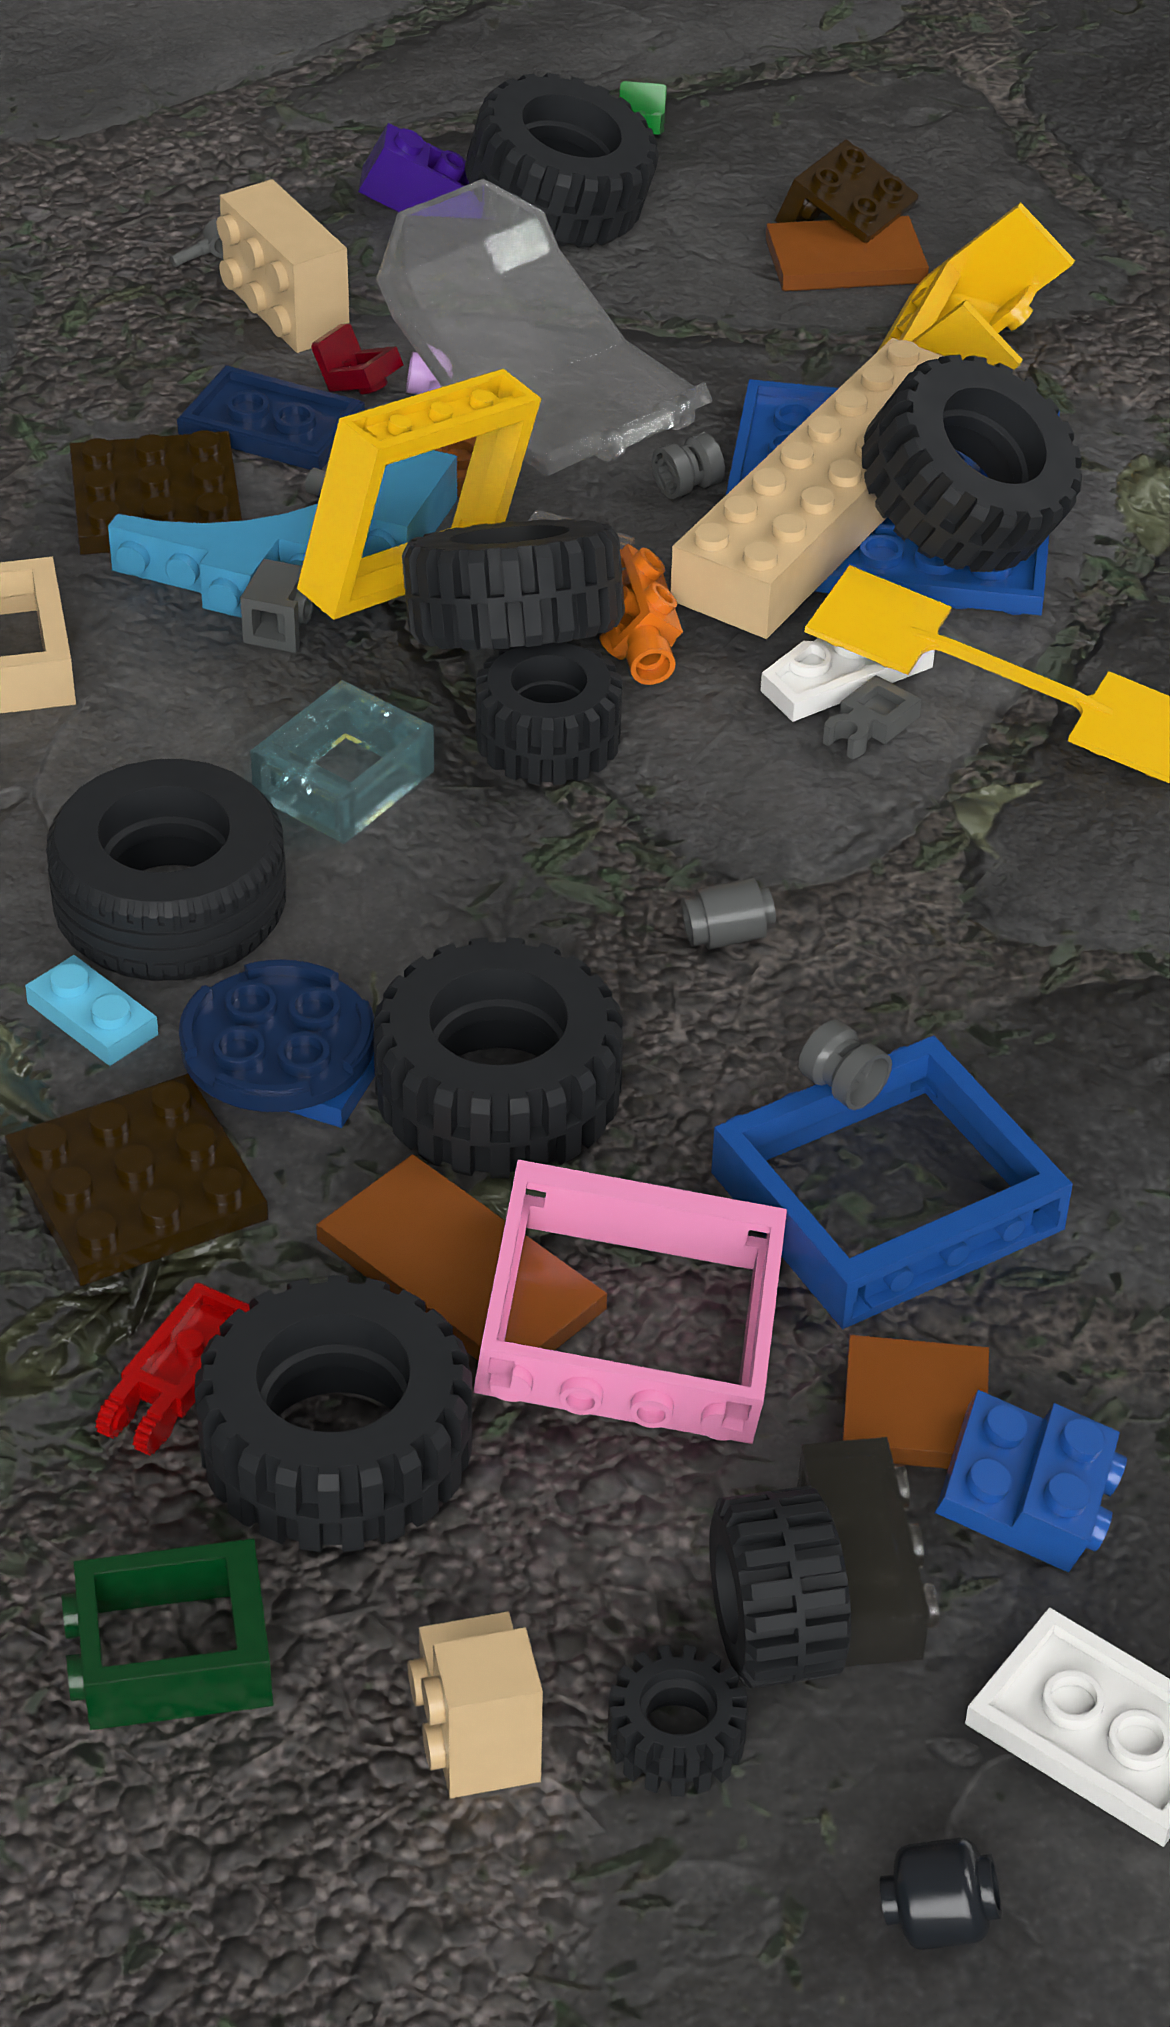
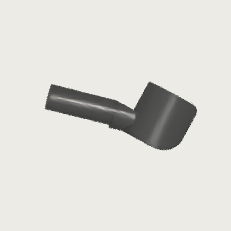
M213 219L205 225L203 230L205 239L170 256V261L174 267L210 252L216 257L223 258L222 240H218L220 236L217 230V219Z

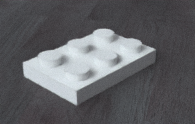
M1049 1607L968 1705L965 1724L1164 1847L1170 1839V1679Z

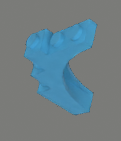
M432 450L388 464L385 467L361 558L407 543L415 537H423L424 534L435 532L457 501L456 455ZM318 504L285 514L246 521L215 523L156 521L117 514L108 525L112 571L199 592L202 594V608L242 618L240 597L263 559L299 566L303 565Z

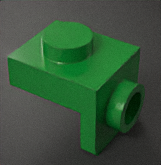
M623 81L620 84L619 97H622L631 104L634 113H641L646 119L648 127L652 129L653 134L660 135L663 133L667 86L661 83Z

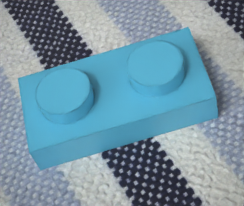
M75 955L25 985L27 1003L109 1066L158 1035L157 1016Z

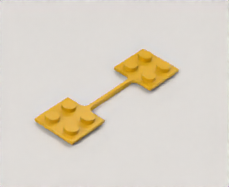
M851 565L848 566L805 626V633L909 675L923 653L930 650H938L1076 707L1081 714L1080 719L1069 735L1068 742L1085 748L1096 755L1107 757L1143 772L1149 777L1157 778L1170 784L1169 695L1108 671L1097 691L1092 695L1086 696L1061 683L954 639L939 635L938 630L950 614L951 606Z

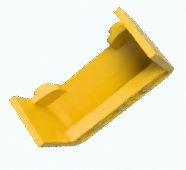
M1020 202L935 268L916 286L878 351L891 338L911 341L920 348L943 356L961 355L962 360H964L967 356L974 355L986 358L987 364L994 366L1001 363L1014 370L1021 364L1023 359L998 333L1006 327L1013 331L1022 325L1033 312L1029 305L1035 294L1071 267L1075 260Z

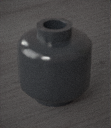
M959 1837L905 1845L896 1853L894 1875L880 1877V1896L886 1924H901L907 1941L916 1949L926 1950L977 1943L988 1934L990 1920L1001 1919L1000 1889L992 1854L980 1855L976 1845L968 1838Z

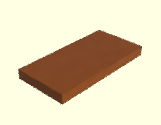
M412 1154L317 1223V1241L367 1278L389 1284L390 1292L399 1295L404 1289L425 1302L426 1313L432 1309L439 1312L451 1324L453 1334L463 1342L466 1352L479 1361L506 1220ZM525 1235L505 1342L555 1351L607 1309V1293Z

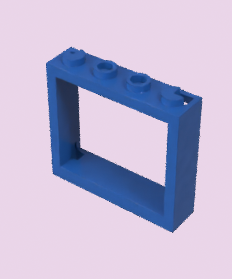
M934 1035L912 1045L899 1047L888 1054L892 1060V1069L888 1081L875 1099L861 1109L852 1110L847 1108L834 1098L832 1087L828 1084L822 1086L816 1084L801 1091L791 1092L780 1100L744 1115L734 1116L725 1123L714 1127L711 1173L735 1200L787 1209L781 1257L842 1330L1065 1230L1073 1183ZM926 1094L1010 1187L849 1258L768 1164L767 1160L917 1096Z

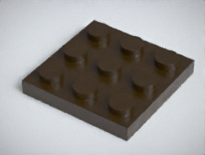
M200 430L192 434L160 436L147 434L139 438L117 440L94 438L85 442L70 443L80 555L110 553L108 525L117 514L169 522L215 523L242 521L229 431L213 432Z
M189 1074L5 1135L7 1154L80 1287L268 1220L266 1198Z

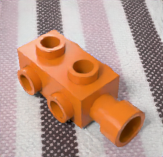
M627 543L623 549H620L622 568L626 567L622 571L625 614L617 627L602 633L599 639L603 647L612 656L619 660L627 659L631 675L637 682L645 685H654L665 681L674 672L676 663L671 647L683 633L675 609L677 601L669 591L663 574L665 572L664 564L649 549L642 547L638 550Z

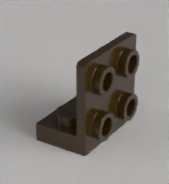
M846 139L794 178L775 222L814 221L823 210L856 237L867 243L916 204L919 195L899 177L894 176L870 158L864 150L856 147Z

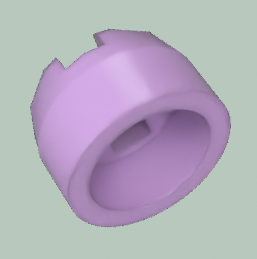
M412 352L406 393L417 395L441 387L445 371L443 365L436 357Z

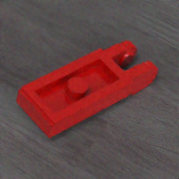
M196 1282L121 1372L122 1380L112 1390L109 1398L105 1399L104 1404L101 1405V1409L97 1413L98 1416L95 1420L96 1432L112 1439L118 1437V1434L122 1433L123 1428L127 1427L133 1420L140 1400H143L152 1405L147 1410V1414L138 1423L132 1445H134V1449L149 1456L152 1453L155 1454L160 1449L161 1444H164L171 1436L177 1417L183 1418L196 1402L195 1378L196 1373L202 1367L201 1355L208 1341L216 1334L220 1335V1326L238 1309L245 1313L249 1311V1304Z

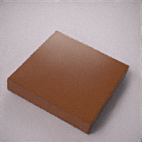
M850 1335L841 1459L948 1469L969 1403L977 1390L988 1394L989 1347Z

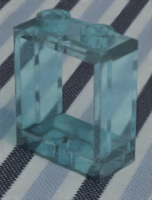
M341 680L250 750L252 784L273 804V807L345 844L434 772L433 725ZM345 738L382 756L379 761L352 782L314 764Z

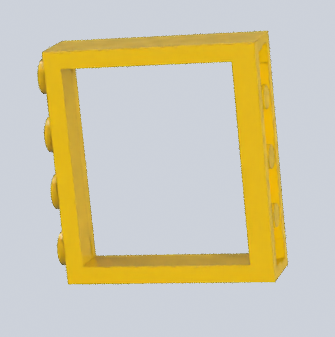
M500 369L339 418L297 589L333 620L405 595L402 553L407 543L361 558L385 466L477 436L451 528L448 529L505 522L542 398L505 369Z

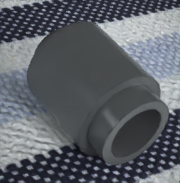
M755 878L699 888L695 890L694 896L682 898L681 900L683 923L688 941L692 947L706 944L709 950L766 938L767 925L776 922L775 906L771 892L768 887L759 889Z

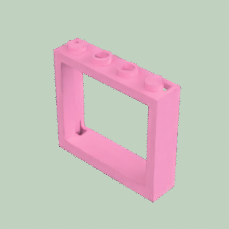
M518 1160L473 1393L494 1396L508 1402L521 1401L564 1409L578 1415L591 1414L635 1422L649 1428L662 1427L700 1434L720 1441L732 1440L753 1444L765 1397L787 1209ZM526 1189L546 1192V1198L526 1195ZM526 1228L752 1269L753 1274L739 1384L505 1342ZM752 1230L767 1234L764 1239L748 1236V1232Z

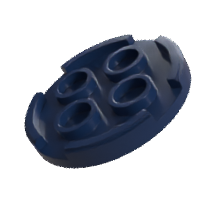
M280 959L245 964L244 972L228 977L212 987L202 986L188 1001L179 1025L182 1061L194 1082L206 1093L224 1103L253 1111H294L309 1108L335 1098L350 1088L363 1075L374 1053V1015L369 1001L362 999L352 988L339 980V973L304 961Z

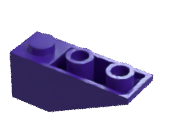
M387 123L362 167L359 193L404 214L498 217L497 215L491 216L483 208L481 200L475 198L466 177V161L462 156L450 150L443 151L425 142L419 134L410 129H400Z

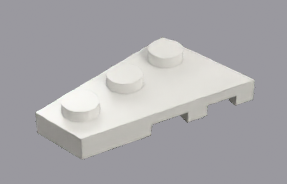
M820 638L814 641H802L762 672L760 691L794 722L840 704L842 700L875 675L890 683H894L932 668L935 650L923 653L909 675L895 669L884 667L878 662L842 647L831 645Z

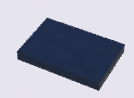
M225 365L177 418L178 434H192L200 430L213 432L229 431L231 449L309 470L314 467L322 469L329 461L339 418L365 411V402Z

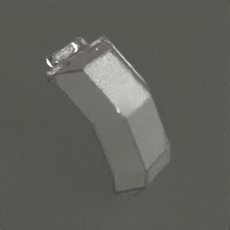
M481 179L397 213L376 279L392 318L442 387L505 369L542 398L524 461L543 475L549 476L594 455L605 462H610L621 457L625 453V448L669 428L680 430L691 425L695 420L694 410L713 402L705 382L698 385L690 384L625 340L560 251L543 210L495 184Z

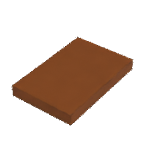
M900 216L867 243L860 240L836 220L766 224V241L782 291L919 284L929 272V266L909 216Z

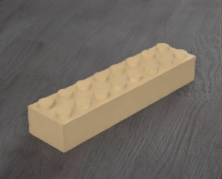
M891 338L672 546L670 592L676 599L677 604L767 639L886 519L882 518L875 507L877 497L875 494H869L865 483L864 473L866 469L862 468V446L865 444L864 434L868 425L907 374L913 372L917 365L927 360L938 359L943 355L920 348L911 341Z

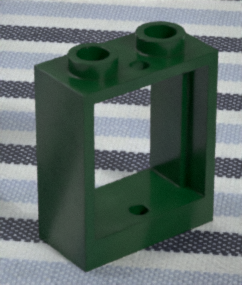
M254 1539L73 1561L76 1592L61 1593L66 1639L80 1637L81 1653L66 1655L71 1702L86 1700L90 1730L273 1706L270 1656ZM221 1597L230 1598L236 1650L103 1667L98 1613Z

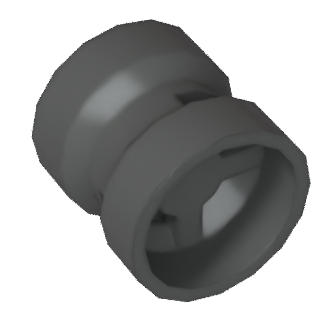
M704 432L689 437L682 446L671 443L654 450L652 455L654 478L661 492L669 499H676L691 493L694 486L705 489L719 484L725 476L724 458L720 447L710 434Z
M834 1019L821 1025L810 1036L800 1054L798 1067L800 1072L815 1084L820 1086L828 1084L832 1087L834 1098L847 1108L857 1110L868 1105L881 1092L890 1076L892 1060L888 1054L877 1046L870 1043L861 1044L855 1030L844 1022Z

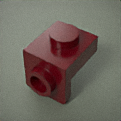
M349 323L338 325L311 345L329 392L358 389L360 394L375 392L388 384L387 376L404 365L397 346L361 350L353 328Z

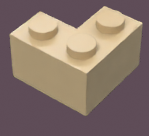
M509 1611L419 1627L420 1658L408 1660L407 1662L410 1689L415 1707L424 1705L428 1723L422 1724V1734L429 1769L443 1768L450 1799L541 1782L543 1691L526 1627L513 1629Z

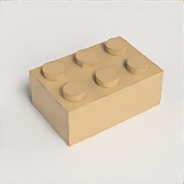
M273 179L219 195L221 216L217 218V230L223 245V260L219 265L220 275L225 286L229 290H233L247 304L252 313H257L271 327L273 333L277 337H281L296 353L311 349L314 341L338 325L350 324L347 248Z

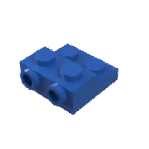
M977 1390L967 1407L935 1513L1069 1573L1086 1548L1094 1552L1099 1549L1109 1529L1113 1512L1100 1505L1103 1494L1110 1497L1114 1493L1126 1467L1127 1457L1115 1452L1120 1432L1056 1403L1052 1405L1043 1419Z

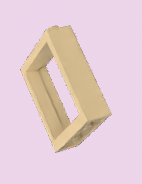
M53 556L0 562V615L37 611L44 651L0 657V713L76 705L71 655Z

